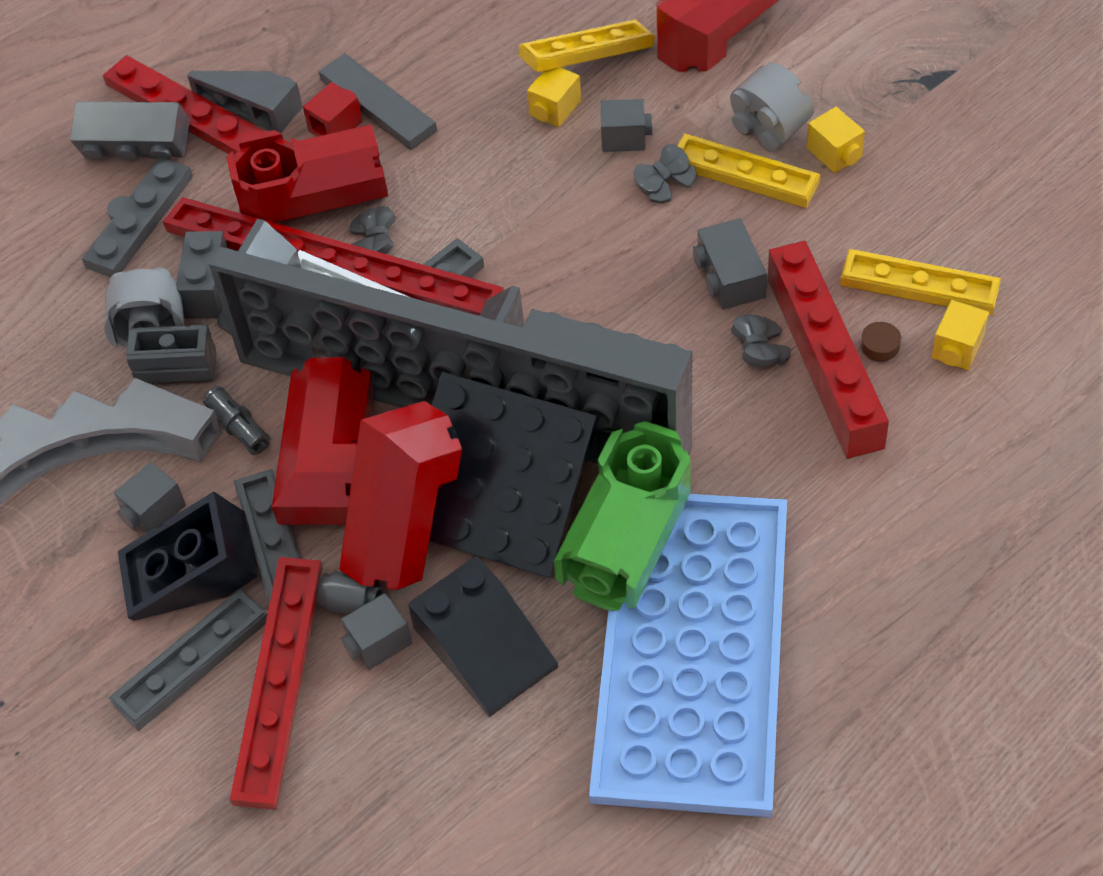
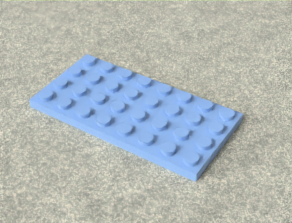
M690 494L636 607L627 609V603H623L619 611H608L589 791L590 804L772 818L787 500Z

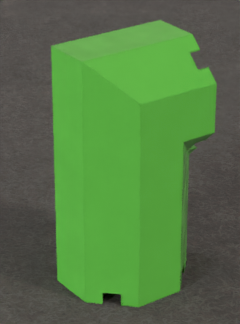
M647 421L635 424L632 431L623 433V429L611 433L598 458L599 474L554 559L555 578L564 586L568 579L576 586L572 594L579 600L611 612L619 611L623 603H627V609L636 607L691 493V458L687 451L684 452L677 431Z

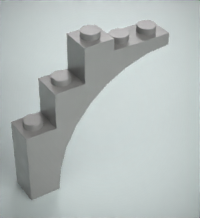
M137 378L132 381L126 390L119 394L113 407L74 391L67 401L58 407L52 420L12 404L7 412L0 417V504L23 486L47 472L91 456L122 451H152L175 454L201 463L222 434L215 411Z

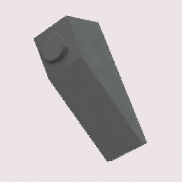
M191 71L187 75L193 92L245 121L268 131L274 130L281 133L303 108L297 82L269 71Z

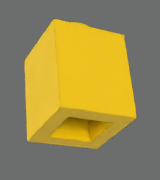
M561 67L543 71L527 89L529 115L541 122H547L560 127L581 102L580 75Z
M835 106L808 123L806 149L831 171L836 173L846 166L855 164L863 156L865 130Z
M951 300L935 334L931 358L949 366H957L969 370L985 336L989 312Z

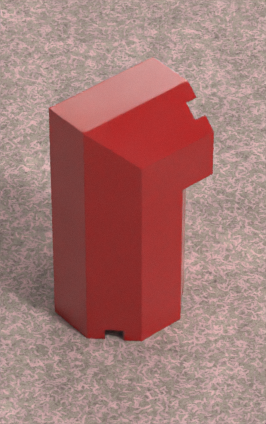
M658 0L656 2L657 59L677 72H687V67H697V72L708 71L726 57L727 40L779 0Z
M372 124L299 141L291 138L292 142L283 139L282 133L274 130L244 137L239 142L240 149L235 155L231 151L226 157L241 214L273 223L388 197L385 175L381 166L380 154Z
M311 357L304 362V368L300 372L298 367L291 372L272 501V510L277 525H345L359 426L362 419L372 417L375 390L371 372L362 367L361 373L351 369L352 362L343 357Z
M425 401L368 417L360 422L339 570L363 586L374 587L375 580L387 581L386 589L399 590L423 580L438 488L457 479L462 453L458 438H450L447 428L452 427L449 416Z

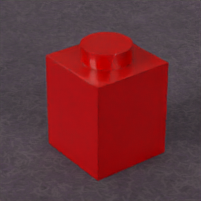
M333 82L327 85L303 106L308 132L315 136H321L356 128L362 123L360 102L355 93L349 89H343Z

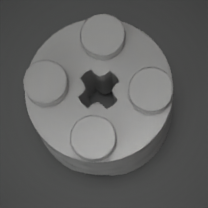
M769 63L766 66L763 64L730 94L731 107L735 114L732 117V123L736 129L743 134L752 133L759 138L760 143L765 149L772 152L783 145L813 116L814 106L809 93L803 96L797 88L801 83L800 80L791 71L777 63Z
M159 267L152 270L136 269L125 273L118 272L111 276L110 284L105 293V334L109 342L116 348H118V344L127 348L129 330L131 328L183 326V300L177 291L176 281L171 278V273L167 269Z

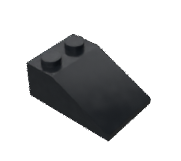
M214 491L118 551L127 615L133 621L226 597L258 577L245 511Z
M477 555L408 602L415 631L489 717L558 668L557 661L506 588Z

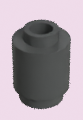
M336 570L332 574L325 573L321 577L317 591V600L319 606L327 607L329 612L348 615L384 594L383 587L378 585V580H375L374 587L363 586L342 571Z

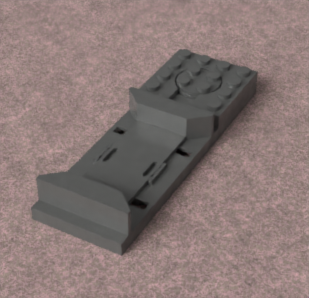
M260 219L256 220L238 251L219 247L209 263L241 363L291 377V372L298 367L300 372L304 368L305 361L311 357H317L315 348L326 351L327 357H343L351 361V369L361 373V367L370 371L375 390L374 400L399 408L422 401L432 405L441 373L445 372L599 416L600 419L588 457L589 462L598 464V458L612 432L623 429V433L632 431L635 424L643 421L677 431L684 452L687 451L688 455L691 452L692 351L683 349L678 345L659 343L644 339L633 333L625 334L603 328L595 323H584L565 318L554 312L546 313L531 309L524 324L520 288L511 286L489 298L480 315L477 316L302 269L297 249L266 221Z

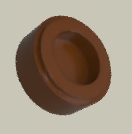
M874 322L864 328L861 336V350L868 358L876 361H887L898 354L901 334L894 325L887 322Z

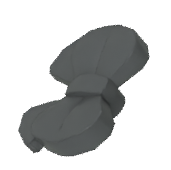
M675 144L665 145L662 149L660 160L653 165L639 164L633 171L639 189L649 195L650 201L661 204L672 199L666 183L671 177L686 188L691 187L696 180L695 166H690V161L685 151Z
M378 206L360 213L353 219L349 226L350 232L359 235L365 234L366 238L352 243V245L384 254L389 253L394 245L387 230L396 220L392 210L387 206Z
M742 315L735 318L731 332L744 341L742 358L749 365L766 367L774 365L776 362L779 365H783L789 359L790 348L788 346L767 343V339L777 337L781 333L782 329L776 322L766 317L762 318L759 315Z

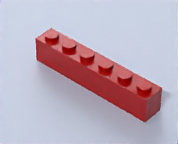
M806 240L769 249L767 279L846 459L885 449L889 420Z

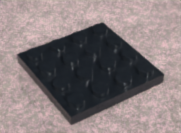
M442 372L432 406L449 416L452 427L447 428L451 439L458 438L462 447L457 479L438 488L429 541L554 578V559L567 534L600 417Z

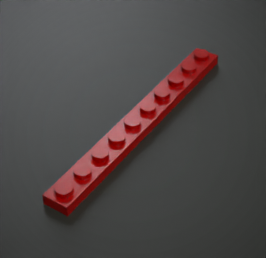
M182 197L164 219L163 224L167 232L185 237L186 232L223 231L228 249L238 251L259 218ZM266 221L293 245L297 252L301 250L414 299L479 316L486 301L504 291V288L498 285Z

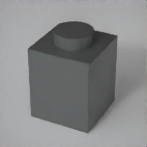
M644 99L600 101L602 152L645 150V135H652V114H644Z
M151 461L114 492L121 508L117 513L122 521L133 530L138 526L145 533L169 520L186 506L178 484Z
M386 593L341 619L346 634L341 638L344 648L353 660L360 657L368 670L412 645L408 624Z

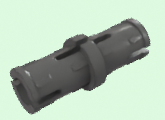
M216 386L207 392L204 397L206 400L203 403L207 408L215 411L216 416L222 422V428L227 434L234 435L251 455H257L268 447V441L271 440L270 436L254 422L251 412L245 406H240L222 386Z

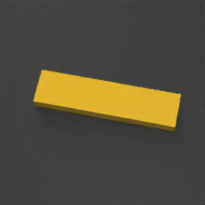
M631 20L519 44L518 56L535 72H541L654 47L655 35L637 20Z
M684 133L678 144V147L682 148L687 154L690 166H695L696 175L800 207H808L820 183L819 173Z
M849 249L841 275L840 286L948 307L951 300L988 311L989 315L993 316L1001 278Z

